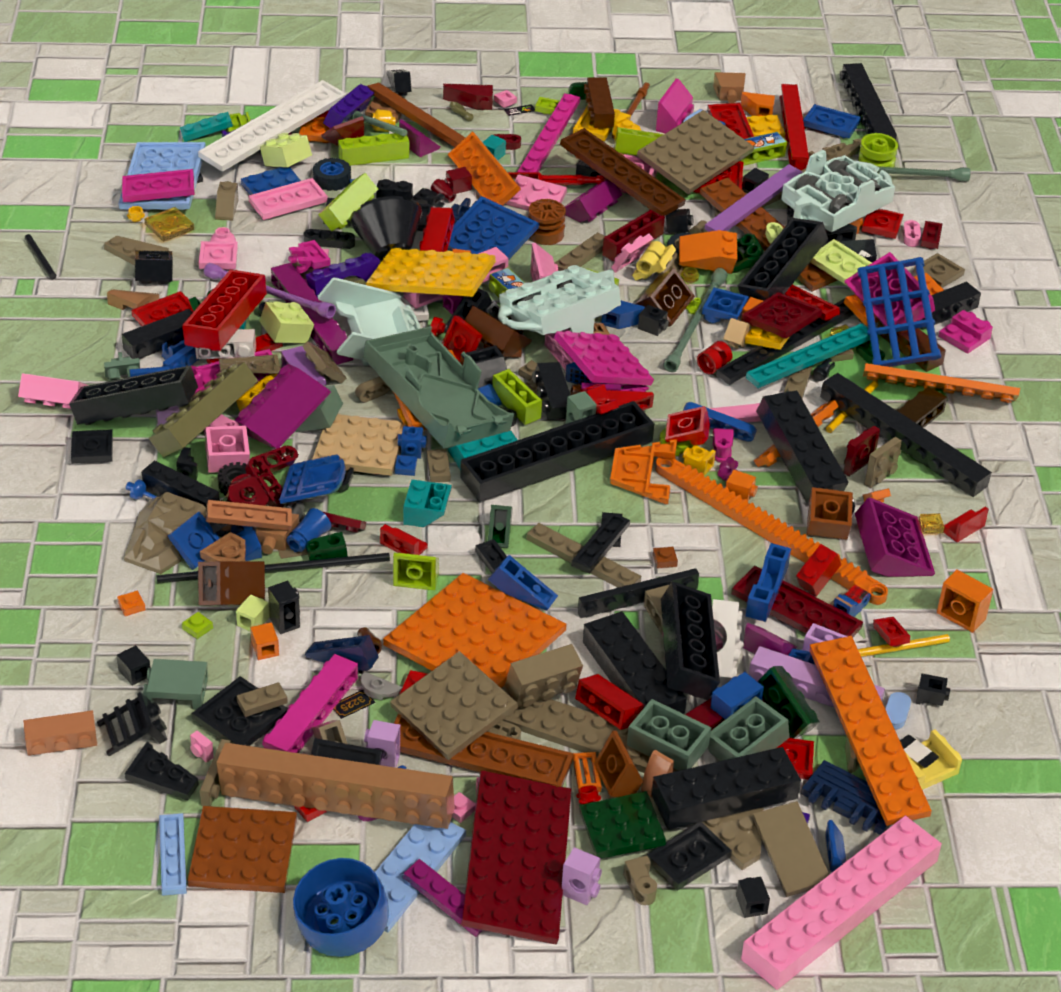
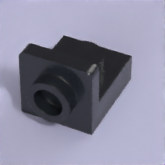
M184 447L176 462L177 471L197 480V463L194 462V457L191 456V448Z

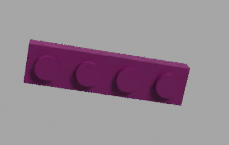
M418 859L403 873V879L408 881L411 886L461 925L464 894L421 859ZM464 927L475 937H477L483 931L479 929Z

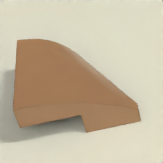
M116 289L107 292L108 305L124 310L126 307L135 309L160 298L158 293Z

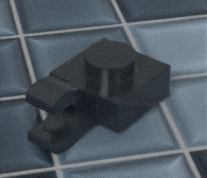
M422 188L413 196V200L419 204H429L440 208L445 205V203L441 202L445 196L429 189Z

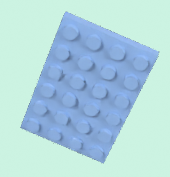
M137 142L127 175L193 169L194 188H196L203 159L199 158L198 151L206 147L205 142ZM121 193L118 204L119 209L127 210L132 206H140L144 210L190 209L193 195L169 199L161 198L123 202Z

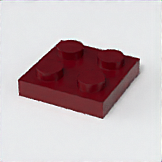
M872 426L848 442L847 454L844 460V474L850 477L868 464L870 454L877 449L879 428Z

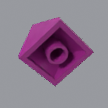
M402 119L399 121V127L407 130L409 150L418 157L440 149L441 146Z
M747 623L745 627L743 648L753 654H756L759 646L785 655H789L792 649L797 648L796 645L760 626Z

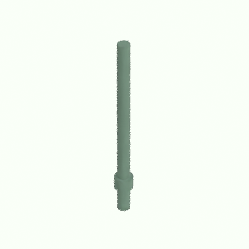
M356 111L350 117L353 120L363 116L364 122L402 136L407 135L406 129L363 115L359 111Z

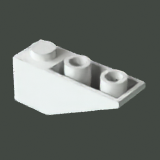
M255 329L237 330L221 351L195 348L196 358L221 359L255 356Z

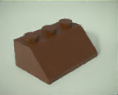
M672 268L658 275L635 304L644 307L651 305L667 311L668 327H670L695 296L677 271Z
M474 306L465 319L468 324L483 335L480 340L482 343L489 347L491 344L496 345L502 355L505 352L513 355L532 342L531 339L502 324L498 319Z

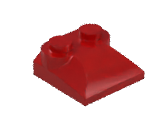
M702 406L668 414L666 442L669 443L670 440H677V442L690 441L692 445L698 446L704 444L709 437L710 426L706 407Z

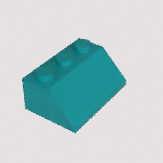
M512 431L503 432L450 447L448 452L460 469L461 459L517 441V438Z

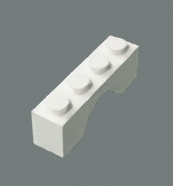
M713 599L714 629L725 643L724 647L717 652L720 683L717 687H721L735 677L737 673V667H733V661H738L739 648H735V642L739 643L741 630L737 629V624H741L743 611H738L739 602Z

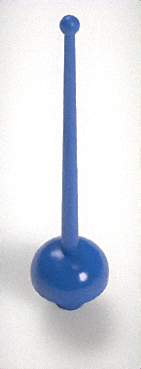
M140 479L135 483L128 482L126 484V489L131 491L130 497L132 499L138 500L144 495L152 499L157 497L146 491V484Z

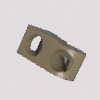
M647 855L625 861L623 875L637 903L645 906L653 904L657 892V883L649 875L651 862Z

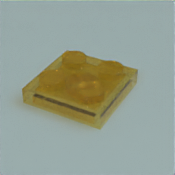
M176 207L144 218L145 225L163 242L194 230V224Z

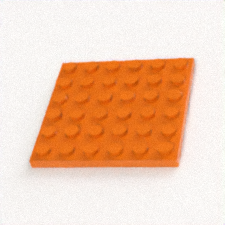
M462 573L384 637L383 645L431 671L460 651L502 688L505 686L511 663L543 652L566 631L567 624Z

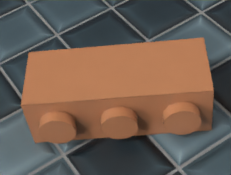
M93 710L23 720L28 756L97 746Z

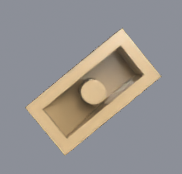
M731 318L723 339L732 348L738 349L739 346L745 348L747 345L745 343V336L752 326Z

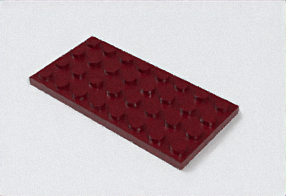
M481 770L478 781L461 926L557 945L561 921L563 864L566 861L571 788L556 787L546 783Z

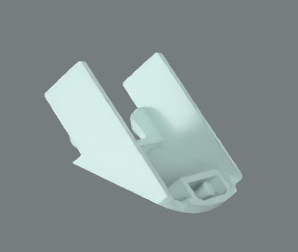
M335 277L332 278L318 295V300L333 303L337 314L347 318L352 332L337 350L338 355L360 359L363 365L366 366L369 365L363 358L366 340L420 329L419 322L409 305L405 306L400 300L402 298L401 294Z

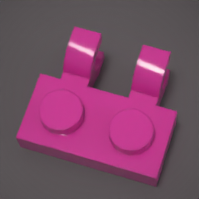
M315 240L299 243L298 247H289V252L293 255L288 257L290 263L298 262L302 264L296 267L299 274L306 272L309 267L320 269L329 266L331 263V259Z

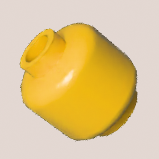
M377 109L374 113H371L370 117L395 126L396 119L391 111ZM370 124V126L373 127L374 131L389 132L388 130Z

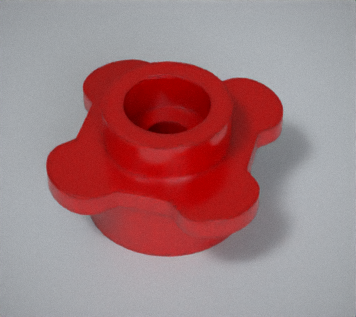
M593 785L581 787L578 790L579 793L576 794L580 804L601 800L597 787Z

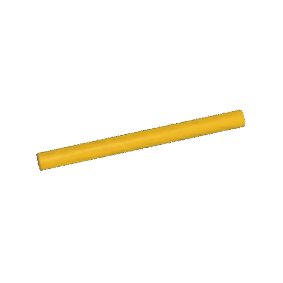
M872 381L864 390L871 394L878 387V383ZM841 412L825 428L826 432L832 433L848 415L845 412Z
M948 634L910 640V643L902 644L899 647L884 644L860 648L858 651L861 657L949 643L950 638Z

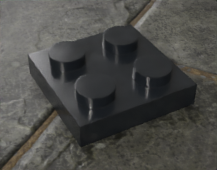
M113 429L72 431L71 464L113 462Z

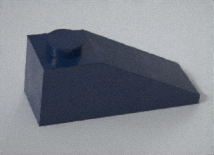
M370 635L314 642L305 653L306 658L323 663L329 661L336 654L358 663V671L361 670L362 672L370 670L379 658Z

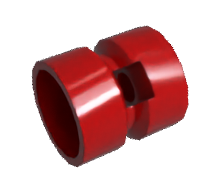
M717 341L698 354L697 363L704 373L714 374L717 369L732 360L733 354L725 342Z

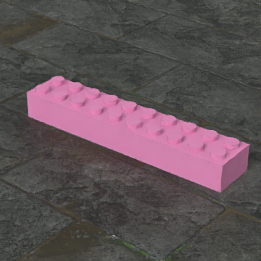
M905 815L746 939L743 944L741 960L776 990L780 989L938 861L942 843Z

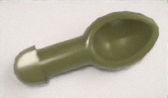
M450 102V109L453 112L460 114L467 121L473 120V114L464 110L461 104Z

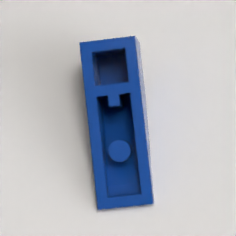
M510 555L499 564L488 578L503 593L546 611L558 597L555 592Z

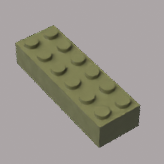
M245 362L239 365L234 363L227 369L224 368L216 374L217 378L215 380L211 379L203 385L204 389L202 391L199 390L194 393L188 405L178 407L180 411L169 415L165 419L167 421L165 424H160L152 430L154 434L148 439L162 457L183 449L258 382Z

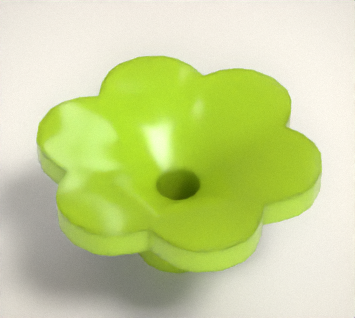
M694 298L686 307L689 314L694 315L702 302L700 298Z

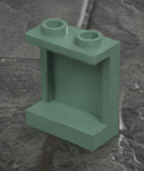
M154 659L152 668H148L147 681L149 682L144 685L143 694L151 702H154V698L192 700L193 709L196 710L204 702L208 682L207 662Z

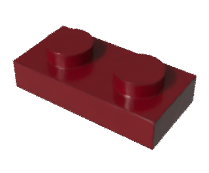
M925 221L921 240L922 247L938 249L943 223Z
M323 512L329 518L332 527L338 528L339 524L346 525V530L357 533L358 529L365 530L367 522Z

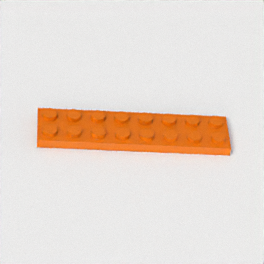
M865 363L863 376L867 377L869 381L883 379L888 384L901 382L905 383L904 386L915 388L916 385L924 386V389L929 386L934 390L935 388L943 389L944 393L954 394V391L962 392L963 396L973 397L974 394L981 395V398L986 400H992L993 397L1000 398V401L1005 403H1012V400L1016 401L1020 392V388L868 363Z

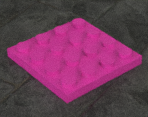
M557 331L554 336L555 340L592 383L651 386L654 381L649 371L639 363V360L631 354L629 348L624 346L620 338L614 334L603 335L600 333L589 334L585 332Z

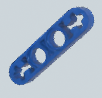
M688 402L685 404L683 411L702 406ZM706 407L710 422L709 428L733 429V437L746 442L754 440L757 432L756 427Z

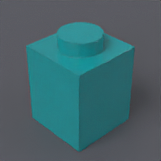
M491 135L483 141V144L497 160L506 154V140Z

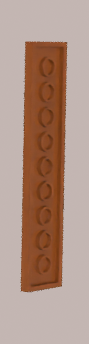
M729 178L700 188V195L721 213L747 195ZM762 207L736 224L745 234H754L764 251L770 246L765 235L767 224L775 222L784 229V226ZM811 262L797 278L811 292L838 281Z

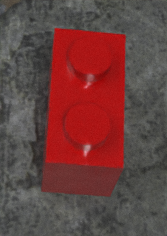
M820 544L797 573L796 578L799 586L817 597L841 566L838 553Z

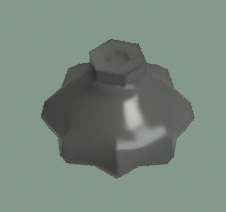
M297 501L292 506H286V508L292 509V514L299 515V522L305 517L303 502Z

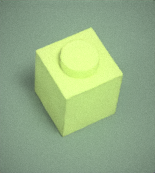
M250 595L236 610L237 626L251 631L250 627L264 624L269 619V602Z

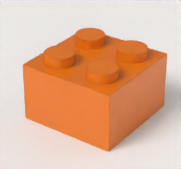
M956 569L943 582L937 613L973 633L987 618L993 588Z

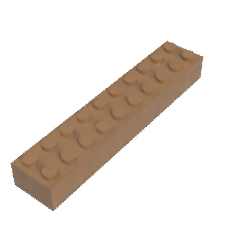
M232 743L224 744L216 762L221 795L246 798L296 807L304 806L321 811H332L444 829L449 828L455 809L453 776Z

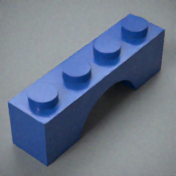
M773 543L770 544L757 585H753L749 594L745 617L763 622L767 621L789 566L791 548Z

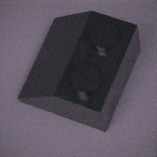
M135 250V281H139L141 284H148L150 281H157L158 284L173 282L172 251Z

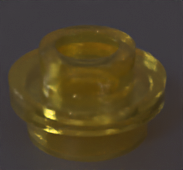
M686 267L681 273V278L687 283H694L699 280L698 270L694 267Z

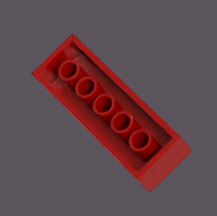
M230 269L183 324L185 345L221 351L267 295L265 275Z

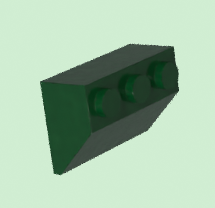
M783 666L771 667L757 681L764 687L762 698L765 703L788 719L790 738L796 739L804 735L820 722L815 711L810 708L803 693L798 690L792 681L791 675L786 672Z

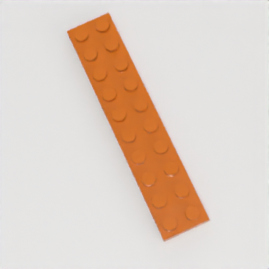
M852 636L810 644L809 651L886 826L895 824L905 815L911 820L930 817L932 810Z

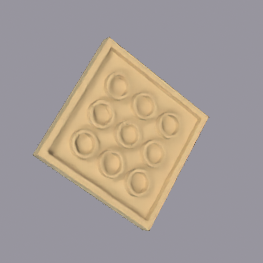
M337 414L331 428L322 430L312 460L337 454L340 457L339 460L343 459L347 471L352 467L355 472L392 476L401 447L398 446V434H402L405 424L403 425L402 422L397 420L391 421Z

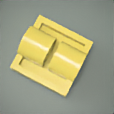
M659 241L651 242L637 262L636 270L632 274L633 278L636 281L641 278L647 279L655 272L661 273L664 271L666 264L672 260V255L676 251L673 244L665 247Z

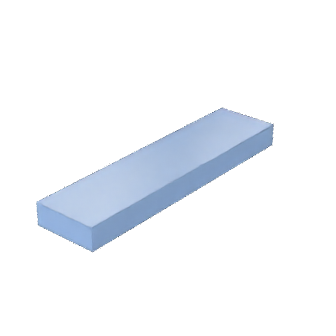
M183 813L159 815L162 896L187 894Z

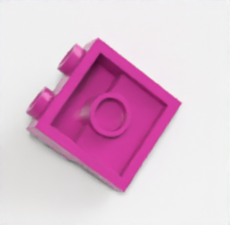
M962 310L952 317L949 325L939 331L938 337L969 354L991 338L993 326H991L989 321L977 318L973 312Z

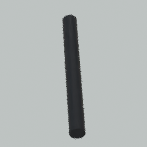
M30 234L25 235L26 242L49 278L55 279L56 273Z

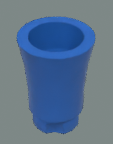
M310 508L302 521L291 531L286 542L294 552H302L306 549L308 541L320 537L331 529V522L321 510Z

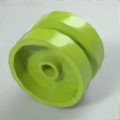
M868 134L861 140L858 161L871 163L877 167L893 168L896 162L898 142L886 134Z

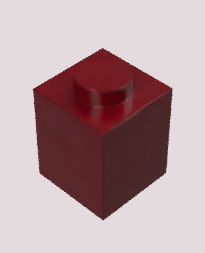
M466 167L446 171L444 181L455 194L472 190V175Z

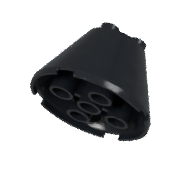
M403 196L381 197L362 204L361 209L357 212L353 211L350 222L358 236L373 255L379 258L381 263L393 248H401L402 250L412 249L422 217V208L417 201L413 199L411 201L404 200Z

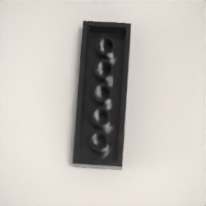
M792 218L737 285L739 293L749 296V298L753 297L763 301L777 292L785 294L828 240L823 222Z
M190 365L80 387L69 405L77 425H91L96 421L103 420L107 422L116 417L127 418L136 413L143 415L157 409L164 411L173 406L184 407L190 402L198 388V384Z
M796 390L763 396L756 412L805 502H810L812 487L844 491L849 481L799 392Z
M672 581L661 598L667 687L708 701L712 692L720 683L711 594Z
M623 611L584 624L583 644L611 683L643 703V709L653 699L685 714L686 696L683 692L667 687L666 669Z
M779 747L654 776L651 796L667 829L670 830L798 799L801 779L784 748Z

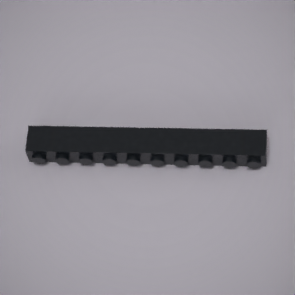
M837 372L823 382L820 394L822 399L827 402L836 400L839 410L845 412L868 429L876 426L880 429L879 436L883 439L890 441L897 437L902 440L900 450L970 496L975 497L988 487L992 474L990 470Z

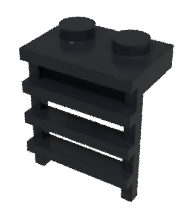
M141 691L137 693V698L132 701L127 699L124 706L114 707V712L109 715L104 713L102 715L103 718L97 721L99 727L106 726L112 748L106 751L108 756L113 755L147 733L159 744L168 740L165 733L167 727L159 716L161 714L159 706L156 702H151ZM126 711H129L136 732L132 736H130L123 714ZM116 717L124 738L120 743L112 720Z

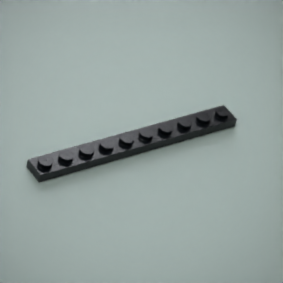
M845 299L834 304L840 308L839 315L826 321L817 318L791 335L781 350L758 346L717 369L716 376L730 385L745 377L748 371L777 359L855 314L844 304Z

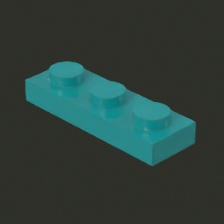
M225 112L210 118H204L192 124H186L180 127L184 142L232 127L233 124L229 113Z

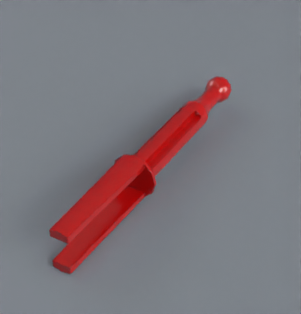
M508 172L513 179H516L517 175H522L557 185L599 184L606 180L602 175L587 177L583 175H542L540 172Z

